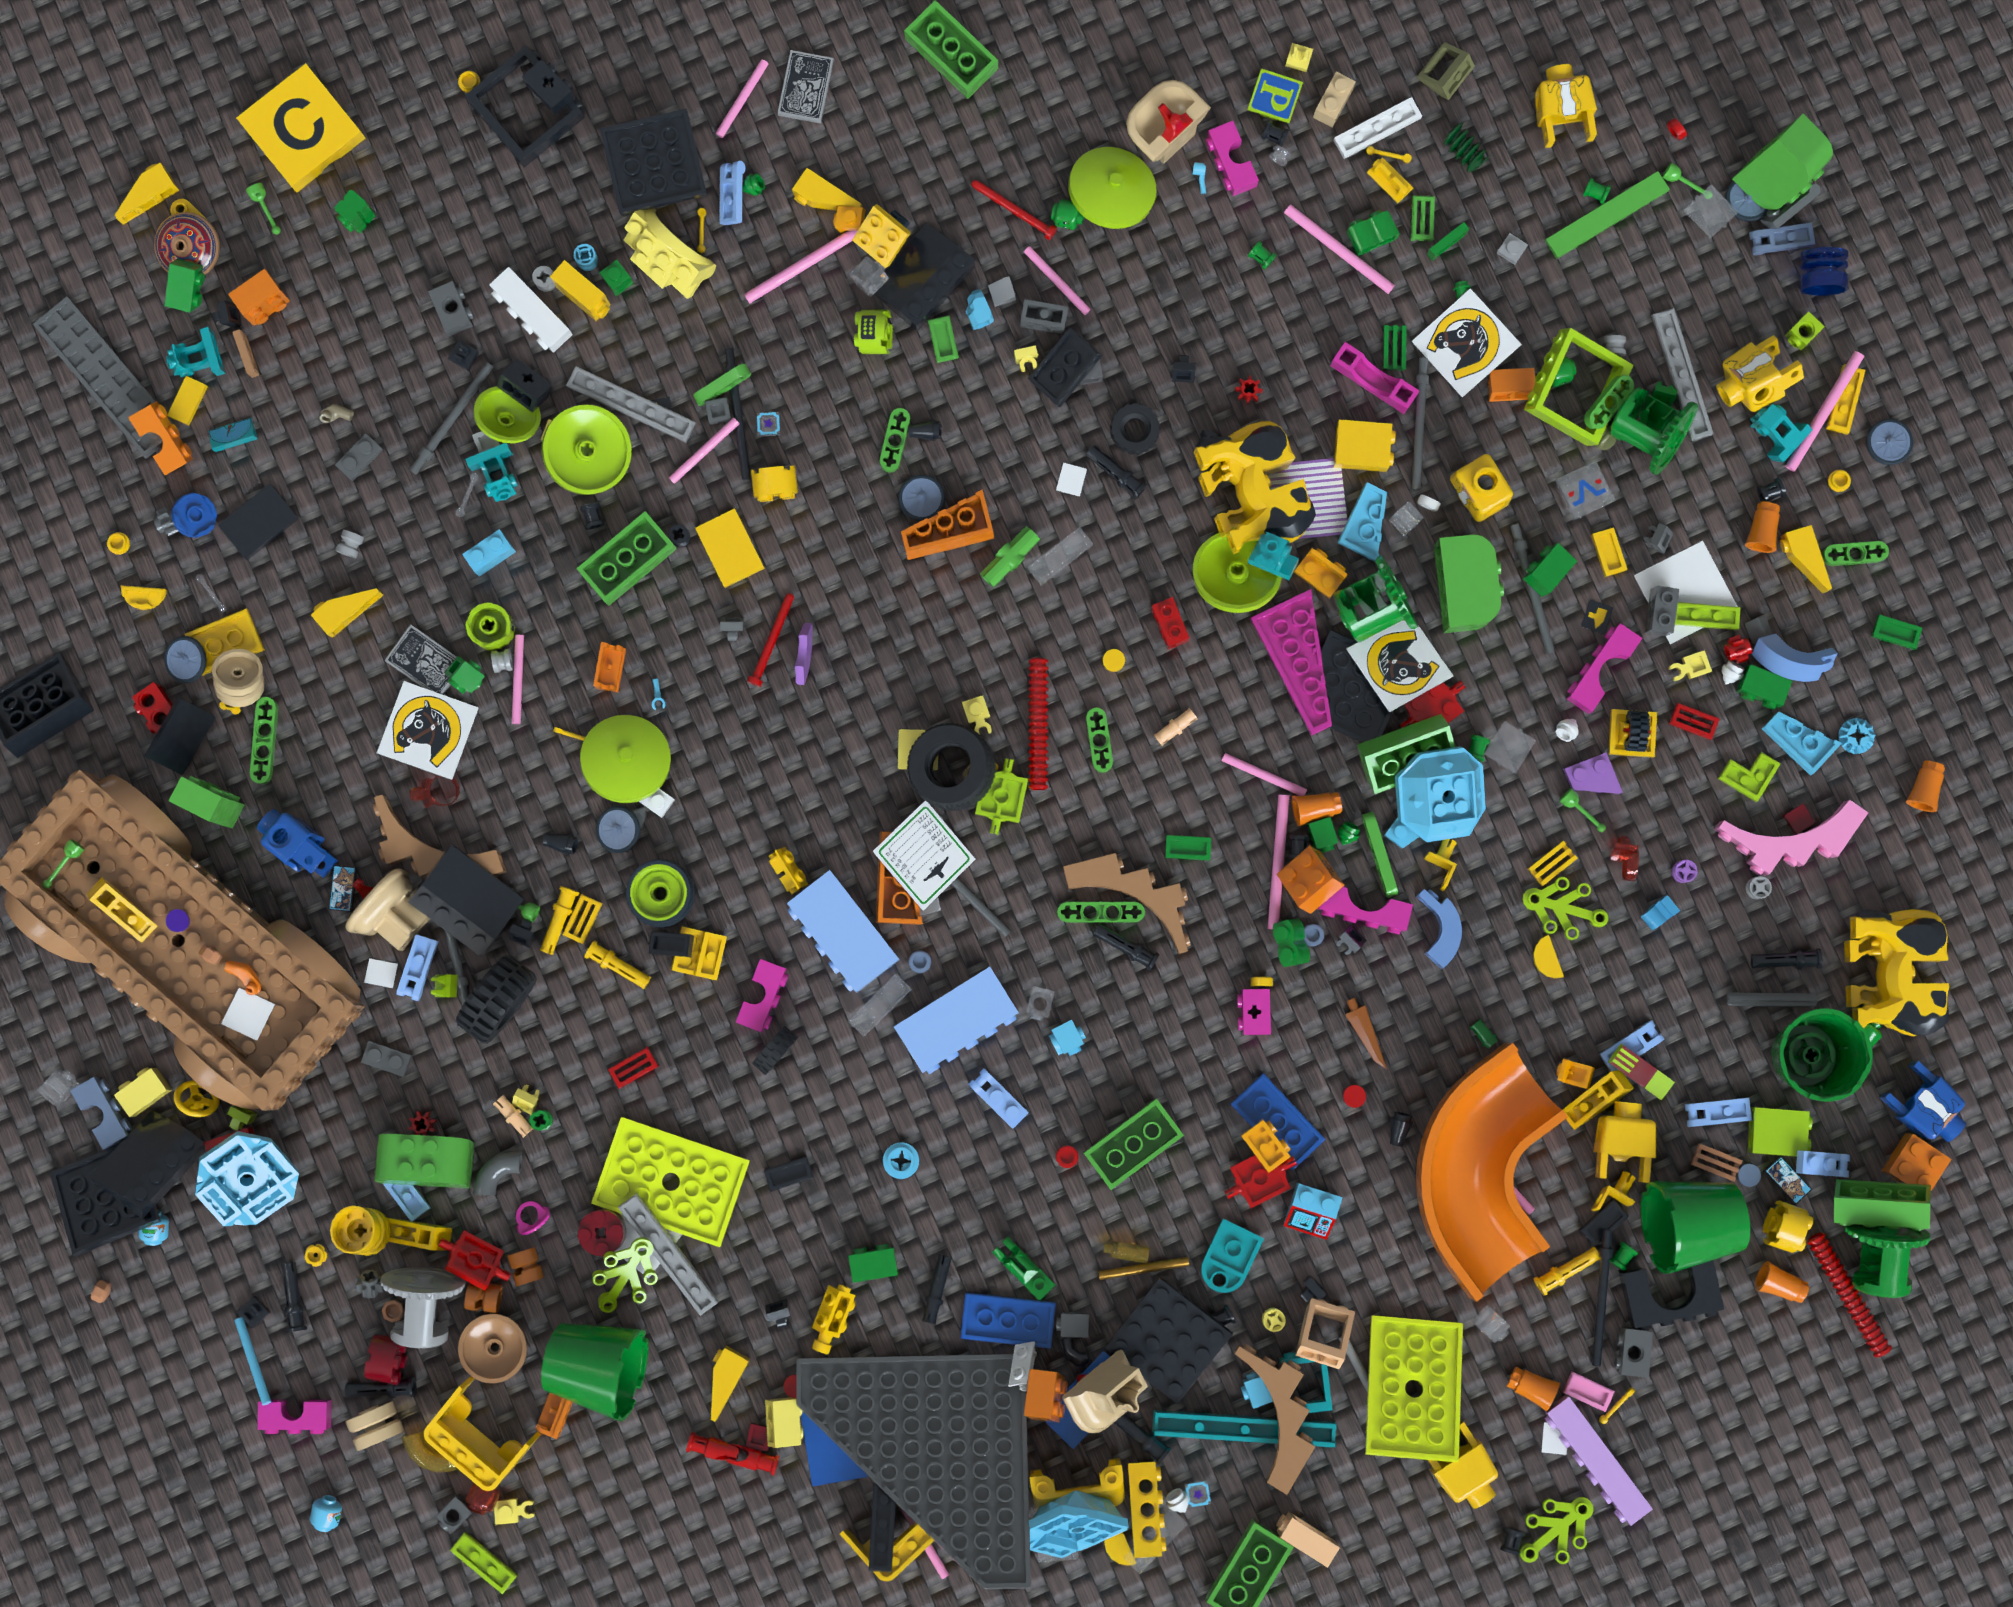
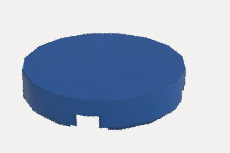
M196 493L181 496L174 503L171 512V519L175 528L181 534L193 538L207 535L214 529L217 518V511L212 501L208 497Z

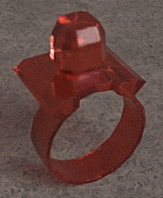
M439 775L433 779L427 777L422 781V787H415L410 790V798L414 801L423 800L426 808L431 807L433 804L445 807L457 800L460 794V787L455 778H453L451 781L455 785L456 796L451 803L441 804L431 797L430 786L434 779L443 776Z
M1626 836L1619 837L1610 855V861L1623 862V880L1635 881L1639 866L1638 845H1631V840Z

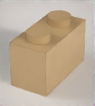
M1336 71L1315 110L1313 118L1333 128L1353 91L1356 81Z

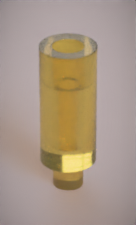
M1114 1241L1113 1245L1105 1243L1103 1252L1110 1253L1111 1258L1147 1264L1150 1247Z

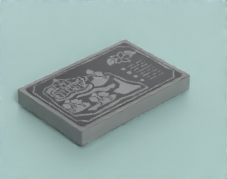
M790 50L778 116L821 124L834 58Z
M410 625L385 661L421 687L444 695L451 685L447 682L450 677L445 674V671L456 659V656Z

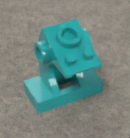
M209 327L200 329L202 336L200 343L186 347L184 343L172 344L170 350H167V365L169 369L173 370L174 376L189 377L194 374L193 372L208 367L211 368V371L216 376L226 374L215 334ZM200 352L202 361L191 364L188 355Z
M1771 404L1768 408L1764 407L1758 410L1755 416L1750 419L1753 422L1750 427L1755 428L1760 435L1764 437L1768 435L1773 440L1774 447L1767 456L1772 461L1784 462L1813 429L1806 423L1796 422L1793 424L1786 416L1787 412L1780 405L1775 406L1774 404ZM1780 423L1786 430L1782 437L1775 430Z
M503 443L465 459L471 471L482 469L487 483L484 485L488 497L493 496L495 502L506 500L516 495L514 487L518 486L513 473L509 474L503 460L513 455L508 443ZM501 469L504 477L493 482L490 473Z
M1266 532L1265 535H1261L1248 559V564L1290 580L1299 558L1290 555L1292 548L1289 545L1290 541Z

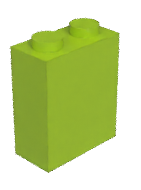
M1750 1107L1752 1121H1749L1748 1153L1797 1156V1150L1811 1151V1140L1808 1139L1809 1130L1812 1129L1813 1121L1809 1111Z

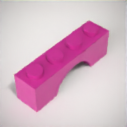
M1346 342L1342 345L1330 365L1402 414L1406 413L1419 393L1418 389L1403 379L1394 378L1376 368L1366 359L1362 352Z
M1621 623L1616 627H1610L1604 636L1607 638L1603 646L1599 644L1592 653V656L1595 658L1591 664L1586 663L1580 671L1582 677L1578 683L1574 681L1567 690L1570 693L1567 700L1587 714L1593 712L1605 694L1599 682V672L1602 665L1607 660L1613 658L1626 660L1632 655L1642 640L1639 635Z
M1342 887L1317 910L1322 911L1321 915L1334 918L1336 914L1344 916L1343 920L1356 923L1359 920L1366 922L1365 926L1378 929L1379 926L1387 927V932L1400 935L1401 931H1407L1413 904L1390 899L1377 911H1364L1352 903L1348 895V889Z

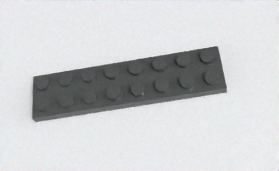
M66 296L38 319L33 326L136 449L147 459L163 446V441L158 434L153 432L146 433L140 437L128 417L156 401L77 306ZM167 416L171 424H174L176 426V424L171 420V418Z

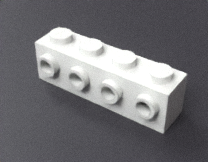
M509 267L489 284L493 290L491 295L499 303L504 301L508 305L506 310L514 319L519 317L523 321L521 326L530 335L533 332L538 337L536 341L544 350L549 348L554 353L572 336L571 331Z

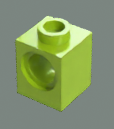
M1808 311L1785 336L1794 348L1802 350L1825 326ZM1799 328L1805 329L1808 336L1803 337L1800 335Z

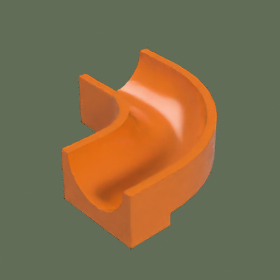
M1504 1043L1471 1067L1449 1089L1435 1108L1426 1126L1417 1158V1199L1426 1232L1435 1250L1441 1257L1443 1264L1468 1298L1476 1302L1484 1297L1486 1290L1509 1270L1529 1257L1544 1252L1550 1247L1520 1206L1515 1195L1513 1178L1516 1164L1523 1152L1567 1119L1568 1116L1545 1094L1523 1064L1514 1043Z

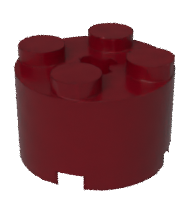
M606 1208L597 1209L582 1219L577 1237L587 1252L596 1256H604L609 1251H616L624 1243L627 1233L624 1218L618 1212ZM605 1227V1234L607 1236L604 1235L601 1237L599 1235L600 1231L598 1230V1228L601 1229Z
M375 1334L368 1349V1353H370L369 1361L365 1362V1378L398 1385L401 1378L400 1369H405L408 1355L404 1354L407 1347L396 1344L391 1340L390 1336Z

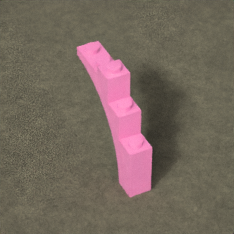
M1847 800L1819 826L1794 836L1770 837L1756 835L1741 830L1725 820L1719 822L1714 830L1719 832L1718 836L1728 843L1731 841L1736 844V849L1746 856L1750 854L1751 856L1746 862L1751 866L1750 870L1759 876L1762 874L1765 876L1773 871L1782 856L1785 857L1783 860L1792 867L1804 866L1816 847L1818 848L1817 852L1826 858L1838 857L1868 812L1853 801Z

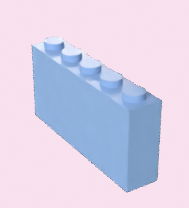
M830 870L787 903L790 907L787 910L794 920L799 918L803 923L802 931L808 938L813 936L817 942L815 945L816 949L822 956L827 954L831 960L828 964L836 974L840 972L845 979L842 982L850 992L854 989L858 993L900 960Z
M988 967L900 1022L894 1028L922 1073L927 1071L928 1074H931L940 1068L938 1063L946 1059L950 1062L959 1056L957 1051L964 1047L969 1050L979 1043L977 1039L985 1035L988 1038L998 1032L996 1027L1004 1023L1007 1026L1017 1020L1015 1015L1019 1012L992 969Z

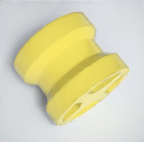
M1269 1308L1262 1315V1323L1269 1331L1278 1332L1285 1326V1316L1277 1308Z

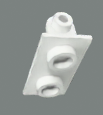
M1034 1341L1015 1345L1009 1387L1018 1385L1021 1391H1027L1029 1370L1033 1369L1034 1360L1037 1355Z

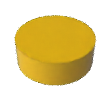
M1117 649L1108 650L1103 656V665L1110 672L1120 671L1125 664L1124 654Z
M1272 977L1250 978L1251 986H1273Z

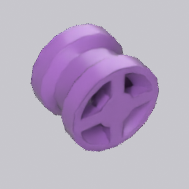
M1682 860L1675 863L1671 870L1673 878L1680 883L1694 880L1698 873L1696 864L1690 860Z

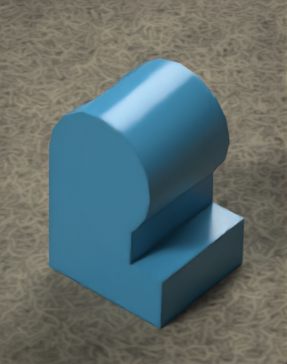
M1666 895L1649 907L1640 917L1653 931L1677 914L1680 909Z

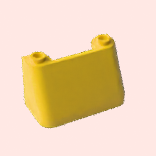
M1120 1458L1109 1459L1108 1466L1102 1472H1099L1100 1484L1055 1490L1054 1479L1044 1476L1041 1469L1030 1470V1483L1035 1510L1037 1511L1039 1507L1075 1490L1109 1499L1114 1506L1120 1505L1125 1498Z

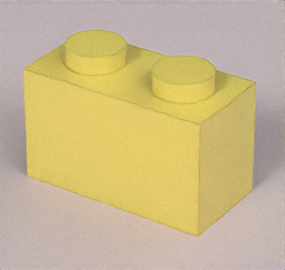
M146 1067L137 1073V1079L132 1082L127 1081L118 1087L119 1092L114 1094V1096L129 1117H136L172 1091V1088L158 1068L149 1069Z
M787 1397L765 1400L768 1446L780 1448L801 1445L803 1428L800 1425V1416L802 1411L797 1407V1398Z

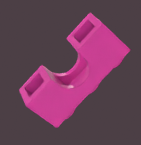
M1234 121L1209 130L1206 139L1209 151H1213L1216 156L1214 159L1218 171L1222 170L1225 177L1223 179L1225 189L1231 191L1232 196L1257 187L1259 182L1251 161L1238 164L1229 157V153L1239 148L1242 141Z
M760 959L752 980L763 985L766 992L765 998L758 1004L744 1001L736 1023L759 1032H763L764 1028L768 1030L773 1018L769 1016L772 1007L777 1008L781 996L777 994L781 986L785 987L789 977L786 974L787 969Z
M271 1400V1403L267 1405H262L261 1401H259L257 1430H265V1434H277L279 1430H287V1434H300L301 1430H310V1434H323L324 1430L331 1428L332 1400L305 1401L303 1414L300 1418H294L288 1414L286 1400Z

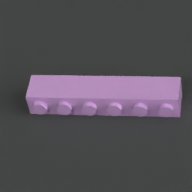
M1565 1394L1554 1402L1547 1412L1544 1410L1547 1415L1544 1419L1552 1429L1557 1428L1561 1434L1558 1437L1566 1448L1571 1447L1575 1453L1572 1455L1574 1460L1580 1467L1583 1465L1589 1471L1586 1476L1594 1486L1596 1484L1600 1486L1603 1490L1600 1493L1607 1504L1612 1502L1617 1509L1614 1513L1622 1523L1626 1521L1631 1526L1653 1510L1569 1396Z

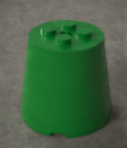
M1816 1009L1798 1016L1780 1031L1772 1045L1771 1059L1777 1075L1794 1090L1812 1100L1830 1102L1844 1099L1861 1087L1870 1073L1873 1052L1870 1039L1858 1021L1838 1010ZM1811 1052L1812 1056L1806 1059L1805 1054Z
M1653 1181L1646 1184L1647 1192H1642L1640 1204L1642 1232L1645 1244H1650L1653 1252L1650 1258L1661 1273L1668 1274L1744 1251L1747 1248L1750 1239L1749 1213L1743 1194L1734 1183Z
M560 1323L555 1328L545 1348L541 1371L542 1388L549 1393L609 1418L624 1421L635 1406L636 1399H633L637 1388L641 1389L645 1377L649 1352L648 1338H644L646 1331L634 1328Z

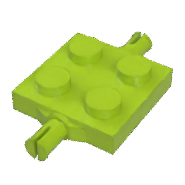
M1007 758L1004 759L1003 771L995 773L991 789H989L988 794L986 793V796L981 801H978L975 812L976 815L986 816L992 820L989 833H994L996 825V835H999L1001 822H1020L1028 783L1027 778L1017 777L1011 773L1014 760L1010 759L1009 767L1007 768L1009 760Z

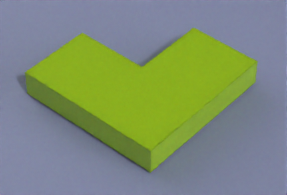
M1763 752L1759 753L1749 770L1730 759L1718 779L1753 801L1758 802L1781 763Z

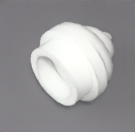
M1728 661L1727 664L1722 666L1721 671L1724 683L1729 684L1741 680L1744 676V668L1736 664V662Z
M1565 719L1557 725L1556 734L1563 741L1569 742L1575 739L1579 733L1575 719Z
M1180 1488L1168 1493L1166 1500L1169 1509L1185 1513L1189 1502L1187 1493Z

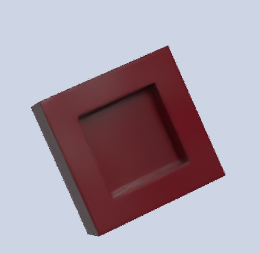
M1804 804L1783 815L1794 835L1816 823Z
M751 1423L746 1446L768 1451L767 1426Z

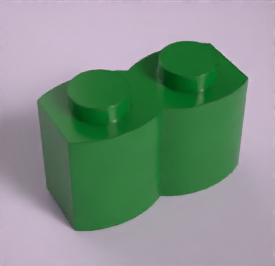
M1378 210L1372 213L1367 220L1362 221V219H1358L1350 223L1347 235L1357 256L1398 239L1399 231L1389 211L1382 212V210Z
M1298 918L1274 923L1273 935L1279 945L1278 957L1282 966L1290 967L1308 963L1310 961V951L1307 943L1304 941L1305 929L1301 920Z

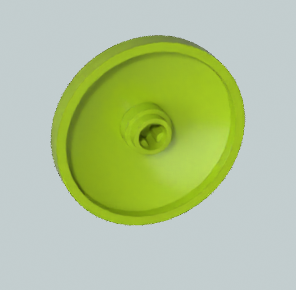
M1100 147L1090 150L1076 161L1069 176L1068 190L1074 206L1086 219L1105 228L1122 229L1138 224L1149 214L1156 198V182L1151 170L1139 157L1124 149Z
M578 405L558 414L546 428L542 440V458L548 473L561 487L577 494H598L612 488L623 478L631 460L630 437L622 422L608 410L594 405Z
M1220 533L1210 537L1201 545L1193 562V580L1197 591L1206 602L1226 612L1244 613L1264 606L1275 596L1281 585L1282 577L1248 564V559L1259 540L1245 542L1236 554H1233L1227 537L1221 538Z
M617 715L607 718L590 730L582 744L580 753L582 774L588 785L597 794L610 801L634 803L650 797L663 785L670 770L671 754L665 736L654 724L641 717Z

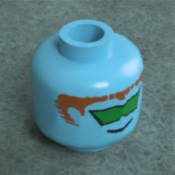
M159 1210L161 1222L138 1231V1237L146 1245H160L169 1235V1219L161 1214Z
M325 1495L315 1500L309 1518L311 1524L318 1531H331L339 1524L342 1505L336 1501L335 1497Z

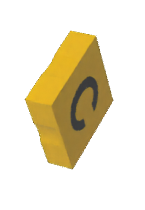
M306 63L236 117L296 192L318 177L329 164L342 158L366 139Z

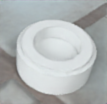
M1420 495L1417 501L1420 506L1434 512L1438 511L1441 505L1438 501L1425 495Z

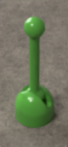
M1673 162L1666 168L1662 176L1665 180L1669 182L1680 180L1702 193L1706 199L1712 198L1713 193L1710 190L1706 191L1682 177L1681 169Z
M256 183L246 189L248 196L251 200L260 202L272 226L273 234L278 235L281 229L279 226H276L263 201L266 196L263 184Z
M1572 788L1568 789L1559 799L1564 806L1569 808L1576 807L1597 826L1599 832L1606 830L1605 824L1599 823L1578 803L1579 795Z
M69 839L64 846L66 856L48 880L43 881L42 886L46 889L52 886L51 882L68 859L79 857L85 848L73 839Z
M527 903L523 906L520 905L518 909L521 910L524 919L533 923L539 914L540 906L534 903Z

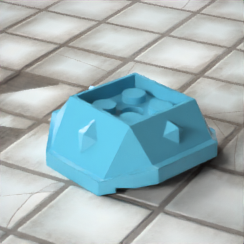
M1461 746L1419 752L1395 776L1398 820L1426 842L1470 836L1486 809L1483 765ZM1448 790V796L1443 800L1442 796Z
M237 1131L199 1157L195 1195L223 1226H233V1224L256 1225L294 1199L299 1170L271 1138ZM245 1174H250V1175H252V1176L249 1177V1178H243V1177H242V1176L245 1175Z
M1075 1490L1038 1508L1034 1518L1029 1520L1030 1550L1063 1558L1126 1531L1129 1528L1128 1519L1123 1518L1111 1500Z

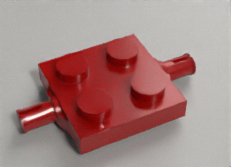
M1459 680L1450 688L1442 682L1403 704L1408 712L1409 719L1399 725V727L1404 728L1408 724L1412 725L1442 714L1447 723L1464 712L1455 696L1466 688L1465 685H1461L1463 682Z
M1256 1155L1231 1166L1230 1169L1235 1177L1236 1185L1224 1190L1225 1194H1228L1226 1195L1229 1199L1240 1193L1246 1198L1250 1208H1253L1291 1189L1285 1170L1297 1165L1294 1157L1292 1156L1269 1173Z
M465 1230L461 1233L455 1244L444 1238L440 1240L438 1247L450 1252L449 1260L444 1270L484 1291L494 1276L506 1282L510 1278L511 1273L500 1268V1259L504 1251Z

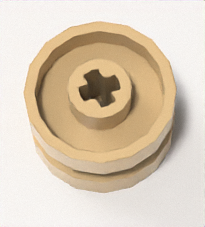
M232 649L223 652L216 658L212 665L214 691L219 700L232 707H245L253 704L261 697L264 691L263 666L260 659L254 653L244 649Z
M393 1401L381 1406L376 1405L359 1412V1415L345 1421L349 1432L354 1433L362 1429L365 1430V1433L353 1439L357 1451L405 1431L401 1420L395 1419L388 1423L385 1422V1419L394 1416L397 1412Z

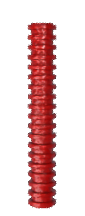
M1031 658L1028 661L1031 664L1028 667V670L1031 671L1028 674V677L1031 678L1028 681V684L1031 685L1028 688V691L1031 692L1028 695V698L1031 699L1028 702V705H1031V708L1028 709V712H1031V715L1028 716V719H1031V722L1028 723V726H1031V729L1028 730V733H1031V736L1028 737V740H1031V743L1028 744L1031 747V750L1028 751L1031 754V757L1028 758L1031 761V764L1028 765L1031 768V771H1028V774L1031 775V778H1028L1031 785H1028V788L1030 790L1048 789V785H1046V782H1048V778H1046V775H1048V771H1046V768H1048V764H1046V761H1048V757H1046V754H1048V750H1046V747H1048V743H1046V740H1048V736H1046V733H1048V729H1046V726H1048V722H1046V719H1048V715H1046V712H1048V708H1046V705H1048V701H1046V698H1048V694H1046L1048 691V687H1046L1048 684L1046 680L1048 677L1046 673L1048 670L1046 666L1048 660L1046 658Z
M1820 1232L1811 1236L1806 1242L1807 1245H1811L1810 1250L1815 1252L1814 1256L1818 1257L1817 1261L1819 1264H1822V1270H1826L1825 1275L1830 1277L1828 1280L1833 1282L1832 1287L1837 1289L1836 1294L1840 1295L1839 1299L1841 1301H1844L1843 1305L1848 1308L1847 1312L1852 1314L1851 1319L1855 1320L1854 1324L1856 1326H1859L1858 1331L1863 1333L1862 1337L1866 1338L1865 1342L1867 1345H1870V1351H1874L1873 1356L1878 1358L1886 1355L1891 1351L1892 1346L1887 1344L1889 1341L1887 1338H1884L1885 1334L1880 1332L1881 1327L1876 1325L1878 1322L1873 1320L1874 1315L1869 1313L1870 1309L1865 1306L1866 1302L1861 1300L1863 1298L1862 1295H1858L1859 1290L1854 1288L1851 1282L1852 1278L1847 1276L1848 1272L1843 1269L1844 1265L1839 1263L1840 1258H1836L1837 1253L1832 1251L1833 1246L1828 1244L1829 1240L1825 1239V1233Z

